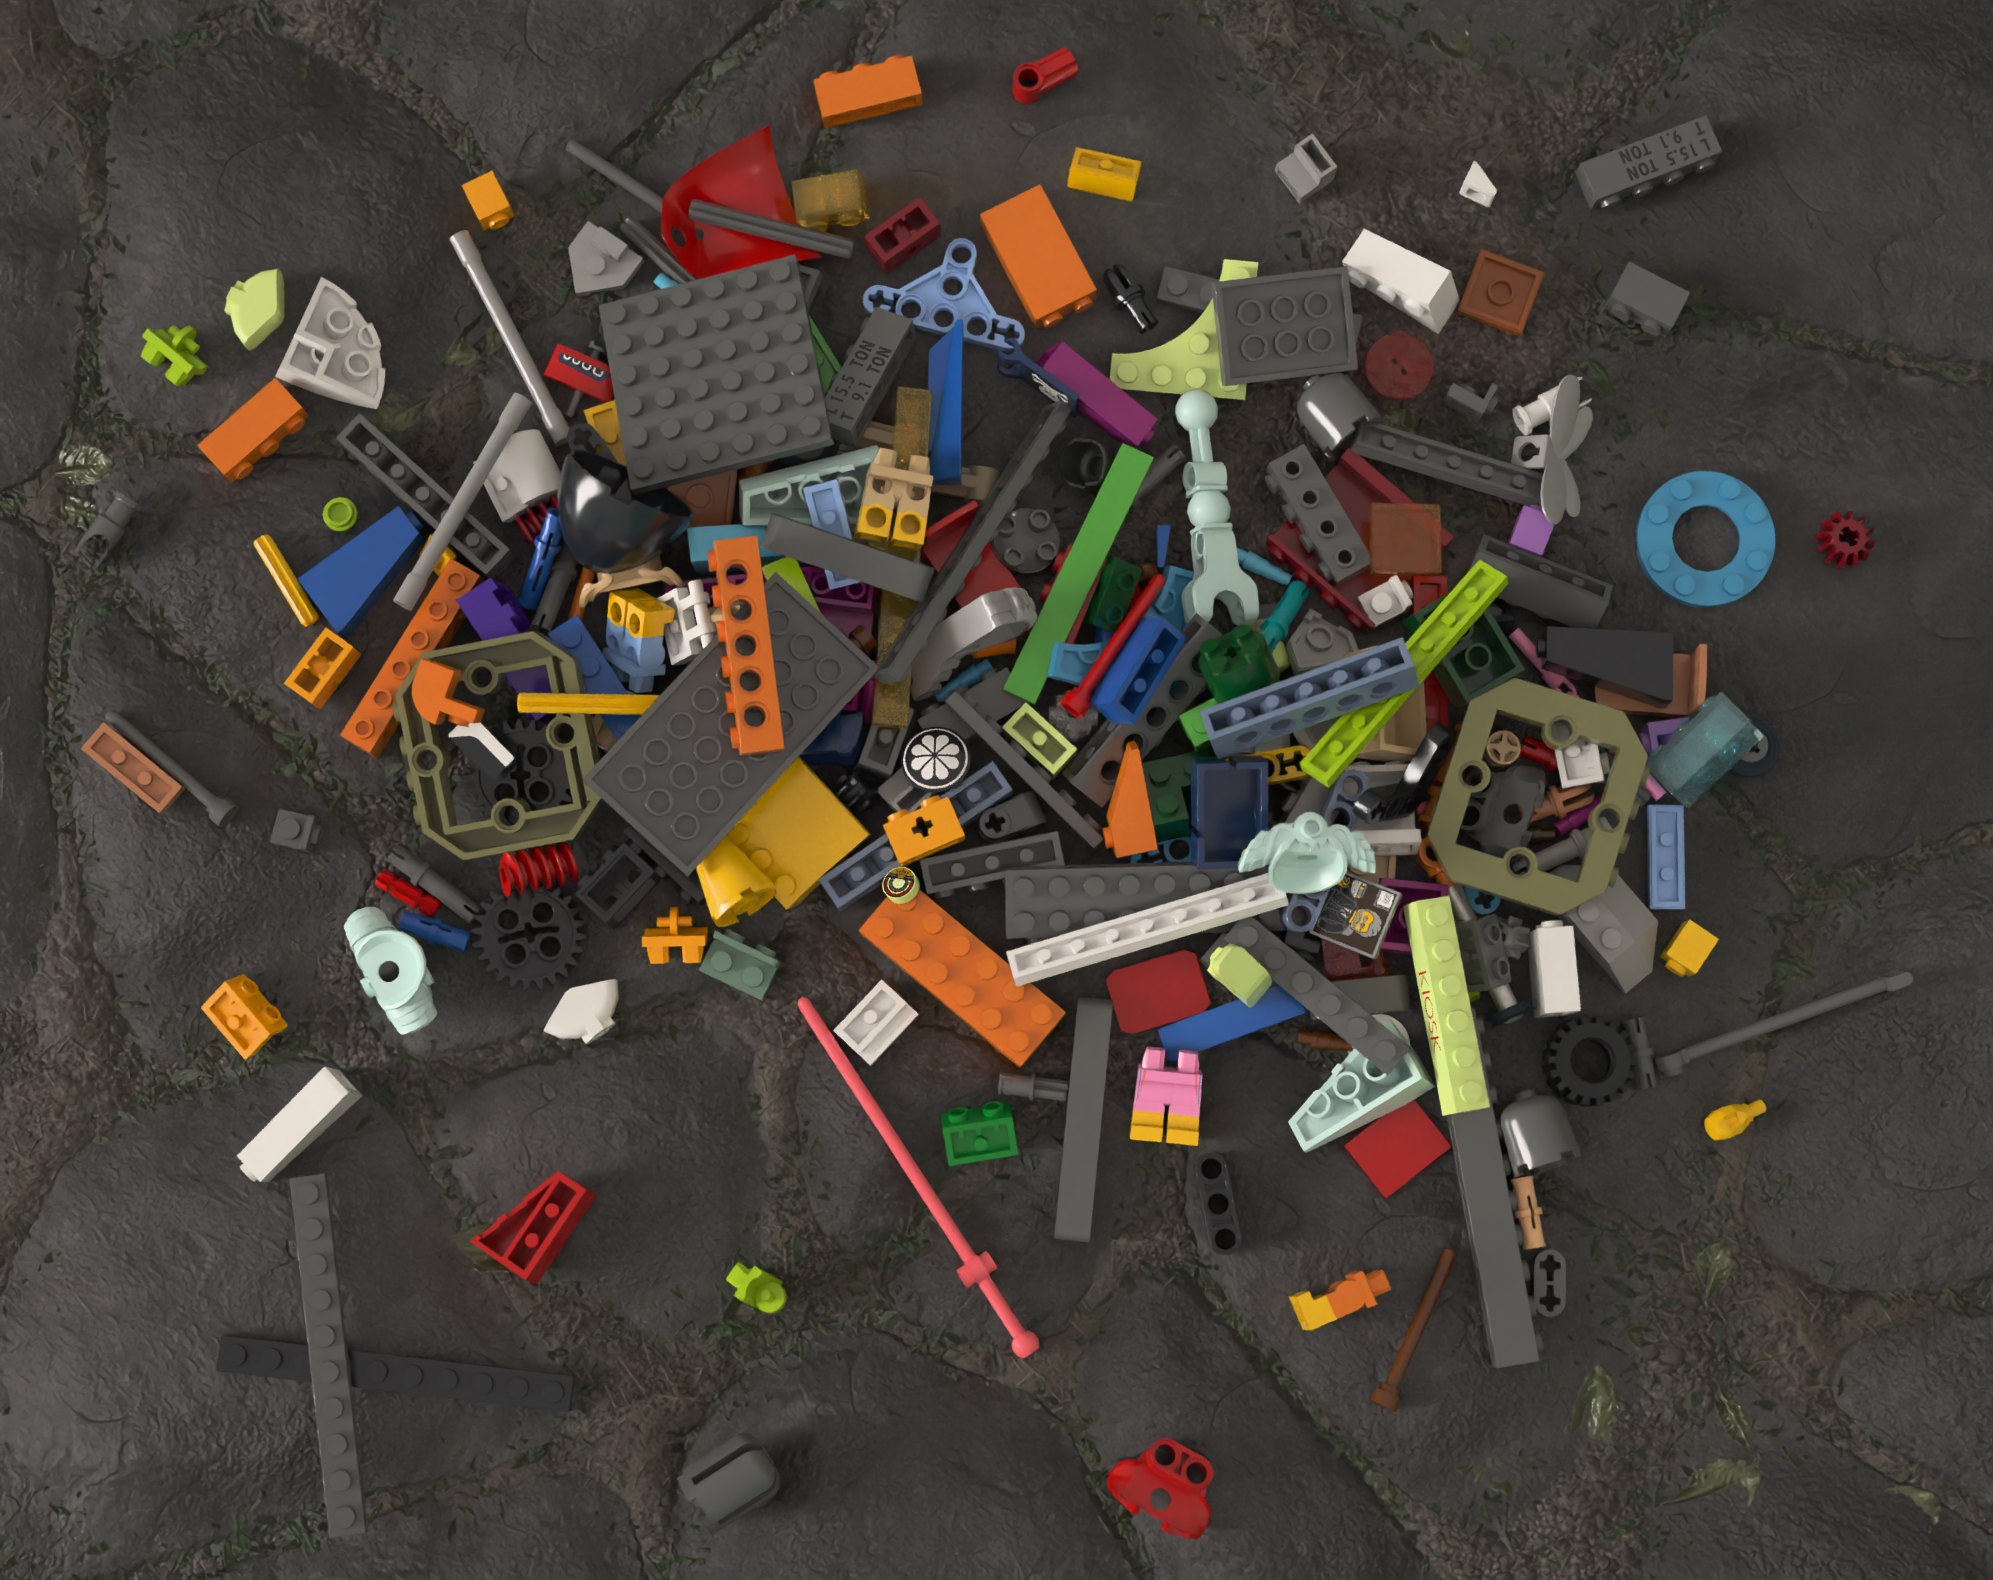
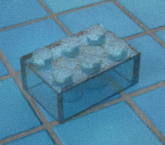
M1722 691L1717 696L1713 695L1706 699L1700 706V712L1691 721L1686 720L1681 723L1674 731V737L1665 746L1660 745L1656 747L1648 756L1649 761L1646 765L1651 767L1650 773L1686 808H1690L1765 736Z

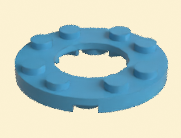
M1695 471L1669 480L1647 501L1640 513L1636 526V553L1646 577L1662 594L1673 601L1690 607H1721L1741 599L1752 591L1764 578L1774 556L1775 529L1765 503L1747 484L1724 473ZM1706 506L1717 508L1727 514L1736 525L1739 535L1738 551L1731 563L1722 569L1709 572L1695 570L1685 564L1675 552L1672 540L1674 525L1679 517L1691 508Z

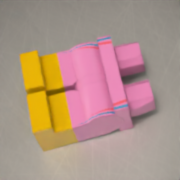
M1146 1047L1142 1064H1138L1129 1132L1130 1139L1162 1142L1165 1106H1168L1165 1133L1166 1143L1198 1146L1203 1077L1202 1071L1199 1070L1198 1052L1179 1050L1178 1066L1167 1067L1164 1066V1048Z

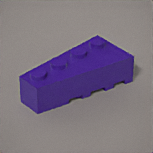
M489 578L456 600L470 624L483 641L531 631L529 628L531 621L522 606L518 604V600L511 588L493 578ZM546 666L505 674L506 683L512 691L516 690L518 694L552 693ZM525 713L530 720L535 719L544 724L556 717V713Z

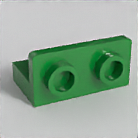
M994 1101L986 1103L979 1108L967 1109L965 1107H957L941 1114L949 1166L1018 1155L1010 1103L1003 1104Z

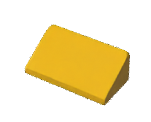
M1076 147L1067 185L1069 188L1132 201L1142 162Z

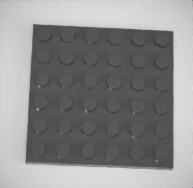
M796 255L599 305L630 489L634 495L834 445L799 261Z

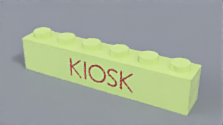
M1450 896L1412 902L1403 906L1442 1115L1489 1108L1490 1104Z

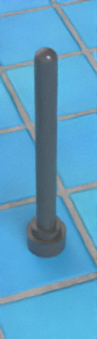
M109 710L106 713L105 719L109 724L207 807L206 811L209 813V818L219 827H224L235 817L239 806L228 797L223 798L220 795L216 797L117 711Z

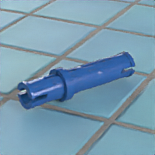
M548 508L541 533L534 540L536 549L527 572L521 596L518 599V604L529 610L538 609L555 555L562 548V542L560 541L562 530L557 508ZM553 533L547 553H544L549 535ZM542 565L537 584L534 585L539 566Z

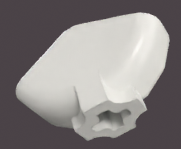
M605 980L567 990L547 1022L544 1032L561 1039H583L587 1045L600 1038L616 1024L612 1016L619 999L618 980Z

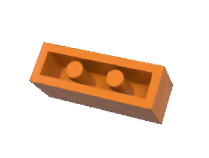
M895 55L887 58L883 63L875 65L862 63L854 66L850 71L842 73L829 71L820 75L819 78L813 79L825 129L923 105L922 92L912 56Z
M274 378L197 446L221 473L233 483L236 479L241 480L249 475L254 468L253 464L260 458L273 454L278 449L279 442L288 434L293 435L305 425V419L309 415L283 385Z

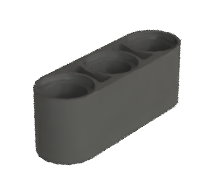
M1407 975L1332 982L1371 1015L1411 1010ZM1309 1011L1310 1020H1320Z

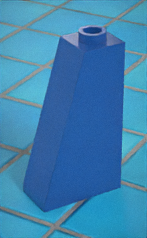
M400 506L396 507L298 578L328 622L343 639L351 635L425 541L419 533L424 527L412 511L405 514Z

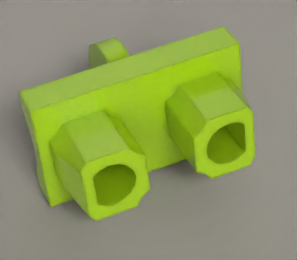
M172 325L168 332L163 328L155 332L151 328H147L142 335L148 342L141 353V357L153 366H161L166 357L173 363L165 376L176 386H185L194 375H203L209 367L194 355L200 349V346L194 342L197 331L190 325L181 330Z
M738 1262L726 1278L729 1283L738 1288L734 1294L735 1297L760 1311L774 1314L779 1312L786 1303L787 1295L785 1289L781 1286L783 1282L756 1266L753 1269H748Z

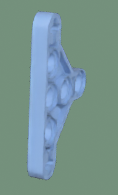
M965 238L955 239L948 245L941 266L906 286L895 289L883 285H874L868 288L863 295V306L869 316L874 311L873 302L870 299L875 300L878 295H883L884 302L894 305L893 299L898 298L896 314L903 316L901 309L906 303L914 302L918 304L921 312L919 316L912 319L916 330L945 336L954 327L957 320L963 319L964 342L994 350L1000 349L1006 353H1013L1015 351L1014 347L1005 342L1003 335L995 333V340L989 339L992 334V323L997 324V332L1007 333L1009 328L1014 329L1015 336L1019 337L1014 339L1018 341L1020 347L1023 346L1025 341V330L1022 324L1017 320L997 315L975 279L973 272L977 260V250L975 245ZM965 247L971 252V258L966 263H957L952 258L953 251L956 248ZM949 279H956L962 283L963 288L959 294L949 295L943 290L944 283ZM883 304L879 307L892 312L891 306ZM940 311H948L953 315L954 320L950 326L940 327L934 321L935 315ZM980 319L984 321L987 326L986 331L979 336L970 334L967 330V325L971 320Z

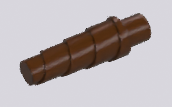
M1313 1029V1031L1299 1030L1297 1043L1311 1045L1310 1049L1351 1052L1354 1049L1342 1037L1332 1032H1325L1319 1029Z

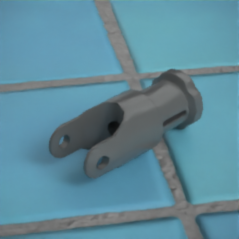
M118 490L114 492L115 498L104 514L97 516L74 552V555H77L90 537L98 534L105 536L107 547L94 566L95 569L106 560L126 532L124 527L135 511L140 512L143 508Z

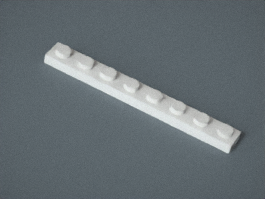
M1268 873L1026 945L1006 953L1016 987L1289 904L1286 893L1277 890L1271 885Z

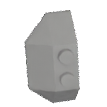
M1560 864L1549 874L1576 881L1580 865ZM1619 875L1613 888L1607 887L1606 892L1558 916L1566 926H1573L1574 936L1624 994L1652 972L1658 920Z

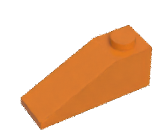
M1135 741L1127 743L1106 815L1108 827L1102 828L1106 848H1112L1116 858L1158 849L1140 752Z

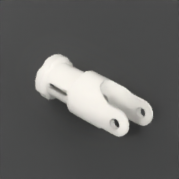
M1558 386L1538 395L1536 401L1524 407L1516 406L1512 409L1514 421L1524 435L1527 436L1532 433L1533 428L1547 421L1550 422L1553 400ZM1592 398L1580 402L1579 409L1587 405Z

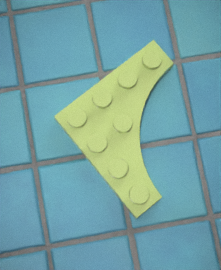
M1224 259L1219 281L1257 277L1258 262ZM1213 298L1198 320L1185 332L1168 343L1137 353H1112L1110 380L1120 389L1181 395L1187 391L1199 389L1208 392L1214 398L1245 400L1247 384L1222 386Z

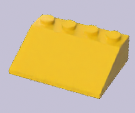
M798 756L726 836L773 882L776 887L774 897L787 910L799 905L821 884L818 879L839 866L871 834Z

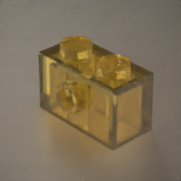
M858 169L792 181L796 221L803 227L824 231L829 225L853 226L859 224L862 219L870 218L866 179Z

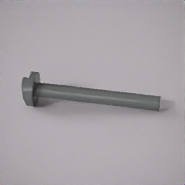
M590 341L588 348L593 350L591 358L598 360L600 354L607 355L606 348L598 347L595 341ZM575 390L566 411V416L574 417L583 392Z

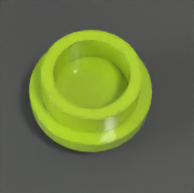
M343 497L334 498L325 505L323 519L330 529L344 532L356 524L358 510L349 499Z

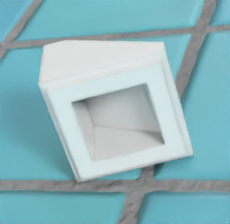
M1474 161L1459 193L1479 204L1490 207L1497 190L1479 164Z

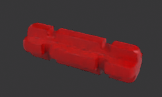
M383 870L376 879L375 885L387 893L391 891L392 896L415 909L419 907L420 912L429 917H434L441 906V902L430 894L426 896L423 890L401 878L398 880L396 875L387 870Z

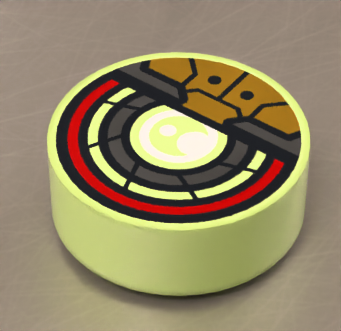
M907 867L892 869L886 874L882 883L886 896L897 904L911 901L917 895L920 887L918 878Z

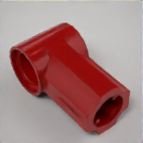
M1064 47L1034 63L1019 65L1013 76L1012 93L1014 98L1023 104L1034 103L1040 98L1041 94L1078 76L1079 69L1071 51ZM1025 79H1030L1034 81L1036 85L1034 87L1027 88L1022 86L1019 82Z

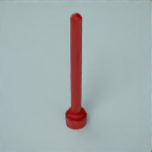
M1155 574L1151 578L1079 687H1074L1072 691L1066 692L1060 701V705L1067 712L1081 719L1085 716L1091 707L1089 704L1092 699L1090 694L1165 584V578L1162 574Z

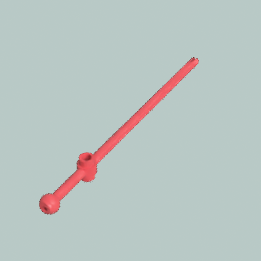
M801 997L797 1005L806 1021L963 1260L964 1265L956 1270L960 1279L967 1288L975 1283L979 1285L1013 1337V1352L1020 1358L1029 1356L1039 1349V1339L1034 1332L1024 1330L992 1281L990 1273L997 1269L995 1262L987 1251L978 1256L974 1253L808 998Z

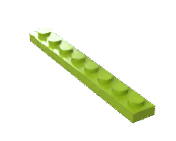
M1479 559L1405 643L1414 664L1419 685L1509 584L1506 575ZM1416 688L1343 714L1300 762L1301 769L1329 788Z

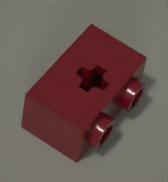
M919 197L864 236L866 249L884 273L888 274L939 238L941 230L939 221L921 197Z

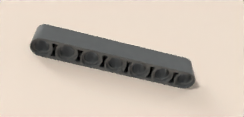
M1078 996L1054 1239L1090 1242L1113 1009L1112 999Z

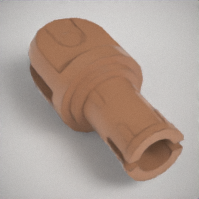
M1587 784L1562 789V786L1557 788L1555 785L1549 786L1544 796L1542 808L1535 807L1530 823L1553 814L1555 817L1562 819L1567 817L1566 813L1590 804L1594 799V791L1587 790L1592 785ZM1517 805L1518 811H1519V813H1521L1520 816H1521V819H1522V818H1523V810H1522V808H1521L1520 806Z

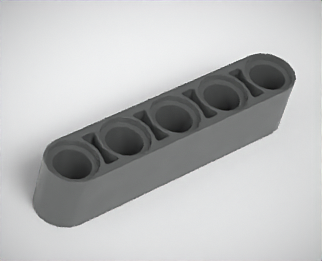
M771 513L761 543V547L920 602H924L935 570L925 564Z

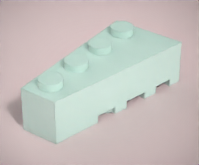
M874 445L739 480V514L743 526L768 525L771 513L805 524H812L803 488L835 479L839 481L849 523L856 524L867 471L875 460L879 450L878 446Z

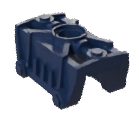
M840 711L799 757L808 766L840 765L843 769L854 768L865 739L863 712L841 715Z

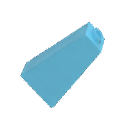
M743 524L687 528L691 563L697 576L716 574V571L710 572L707 554L708 550H713L715 540L758 536L761 567L787 556L761 547L767 525L743 526ZM733 567L726 572L742 571V569Z

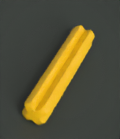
M268 534L257 538L254 541L256 550L300 623L305 627L312 625L319 619V615L274 540Z

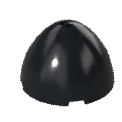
M572 449L565 458L557 494L559 522L563 538L572 556L580 565L590 571L613 574L625 572L649 562L664 553L684 533L693 519L694 512L666 488L634 495L630 489L627 466L598 454Z

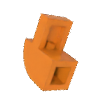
M421 659L412 683V698L418 712L433 724H443L446 714H449L448 721L460 726L468 727L470 722L481 723L485 709L453 698L462 671L431 659Z

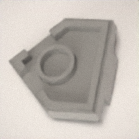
M589 221L568 247L577 297L591 295L593 292L625 289L644 263L643 258L630 250L626 243L601 226L598 228Z
M1310 608L1285 647L1294 676L1344 659L1345 653L1357 651L1358 647L1353 632L1342 626H1339V628L1322 619L1320 613Z

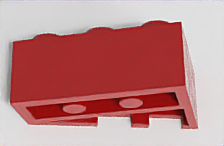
M557 1171L525 1196L520 1204L508 1213L501 1215L496 1219V1223L482 1234L476 1235L470 1242L524 1280L538 1284L597 1194L570 1175Z

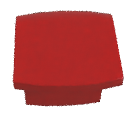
M976 501L963 506L925 531L924 545L920 551L927 564L935 569V575L938 574L977 513L979 505ZM991 543L986 544L981 552L982 559L973 570L969 571L963 580L965 586L962 591L952 598L958 610L986 593L1005 588H1021L1008 568L997 558Z

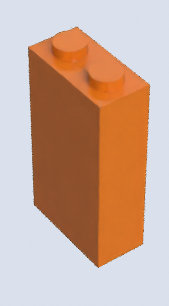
M1041 184L980 214V226L1035 329L1042 326L1046 329L1051 328L1063 320L1062 316L1072 311L1081 313L1093 305V301L1096 300L1097 289Z

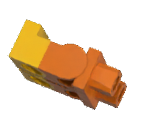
M1374 1270L1367 1274H1364L1363 1271H1353L1345 1275L1346 1280L1335 1281L1326 1292L1314 1297L1311 1296L1310 1291H1301L1289 1296L1302 1329L1311 1331L1360 1308H1370L1377 1305L1375 1296L1391 1290L1384 1271Z

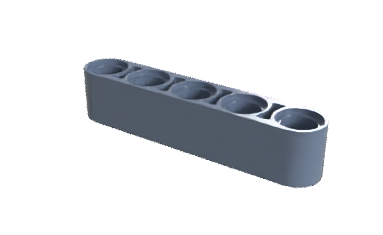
M1352 769L1343 772L1331 785L1320 812V816L1327 822L1328 827L1332 826L1330 821L1331 812L1339 810L1345 817L1344 826L1350 832L1353 831L1358 816L1353 813L1354 804L1359 796L1369 789V780L1360 770ZM1347 777L1352 778L1357 783L1358 790L1355 796L1348 795L1343 789V781ZM1330 888L1315 894L1288 893L1289 905L1282 908L1280 916L1283 927L1292 933L1305 932L1313 928L1319 918ZM1295 907L1302 908L1306 913L1307 919L1303 926H1297L1291 919V913Z

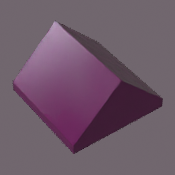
M1379 878V885L1402 894L1380 950L1394 954L1412 955L1403 906L1419 900L1448 896V885Z

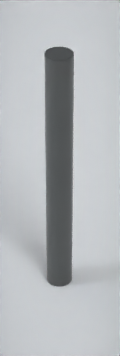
M571 139L569 141L566 151L661 212L663 197L576 140Z

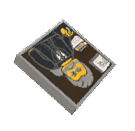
M1346 872L1344 878L1337 885L1330 888L1319 918L1309 933L1376 960L1402 894Z

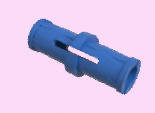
M409 910L404 911L398 926V931L426 939L430 945L434 946L437 943L462 953L467 951L472 937L470 931L445 924L443 919L436 917L433 920Z

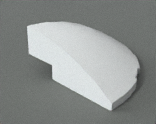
M321 277L275 377L325 397L357 406L377 409L385 383V368H382L379 352L381 350V343L373 324L367 323L356 309V301L334 283Z

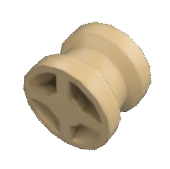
M1506 730L1497 731L1488 738L1483 757L1492 767L1506 768L1518 758L1521 751L1520 741L1512 732Z

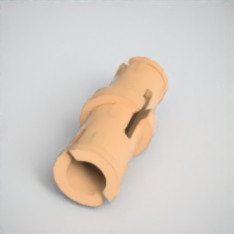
M1533 1175L1510 1179L1517 1202V1211H1513L1514 1218H1518L1522 1230L1523 1250L1546 1246L1539 1216L1543 1212L1542 1207L1537 1205Z

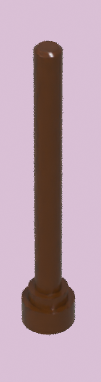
M1444 1248L1385 1383L1381 1382L1379 1388L1375 1387L1370 1401L1388 1410L1396 1412L1401 1402V1398H1399L1401 1391L1398 1388L1456 1259V1251Z

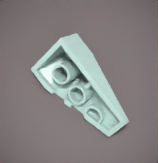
M1389 1019L1382 1024L1411 1049L1388 1076L1355 1048L1341 1064L1338 1063L1331 1071L1333 1074L1319 1090H1315L1288 1121L1305 1153L1408 1104L1435 1087L1420 1057L1392 1020Z

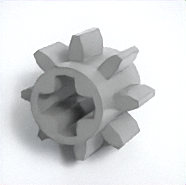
M1509 916L1508 919L1497 917L1502 931V940L1507 959L1509 957L1520 959V954L1525 952L1530 946L1528 934L1530 929L1521 926L1522 919Z

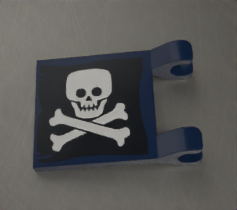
M1007 338L1006 343L1013 346L1015 351L1004 354L999 349L998 357L1005 363L1015 365L1012 369H1005L999 364V373L1007 378L1021 379L1053 403L1063 400L1072 408L1069 415L1075 418L1079 413L1080 395L1024 356L1017 340Z

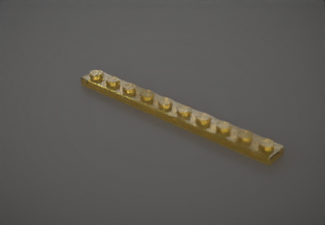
M900 386L896 390L892 450L897 452L895 464L897 469L907 470L911 455L924 457L928 455L932 390ZM893 508L889 536L885 542L884 551L920 563V550L915 551L888 545L895 509ZM881 589L876 651L877 666L880 665L917 605L916 600ZM912 669L908 676L900 682L881 684L874 678L872 726L907 728Z

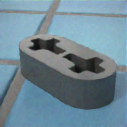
M1545 1249L1536 1253L1531 1264V1295L1535 1301L1536 1312L1545 1317L1559 1315L1564 1310L1566 1304V1262L1561 1253L1552 1249ZM1547 1255H1551V1260L1558 1263V1268L1551 1270V1281H1547L1546 1269L1540 1268V1261H1546ZM1547 1285H1551V1296L1558 1300L1557 1305L1551 1306V1311H1546V1305L1540 1304L1539 1301L1540 1297H1546Z

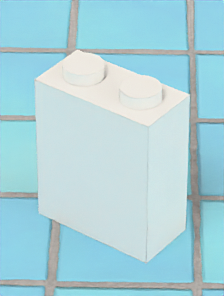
M1562 920L1541 922V925H1536V929L1529 933L1530 946L1528 947L1532 1002L1533 1008H1536L1533 1010L1534 1018L1570 1016L1581 1011L1573 926H1563Z

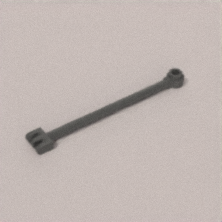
M1893 970L1877 976L1878 979L1694 1045L1662 1053L1655 1057L1658 1070L1663 1072L1665 1077L1678 1075L1685 1071L1683 1065L1691 1062V1060L1887 990L1895 991L1909 986L1913 982V976L1909 972Z

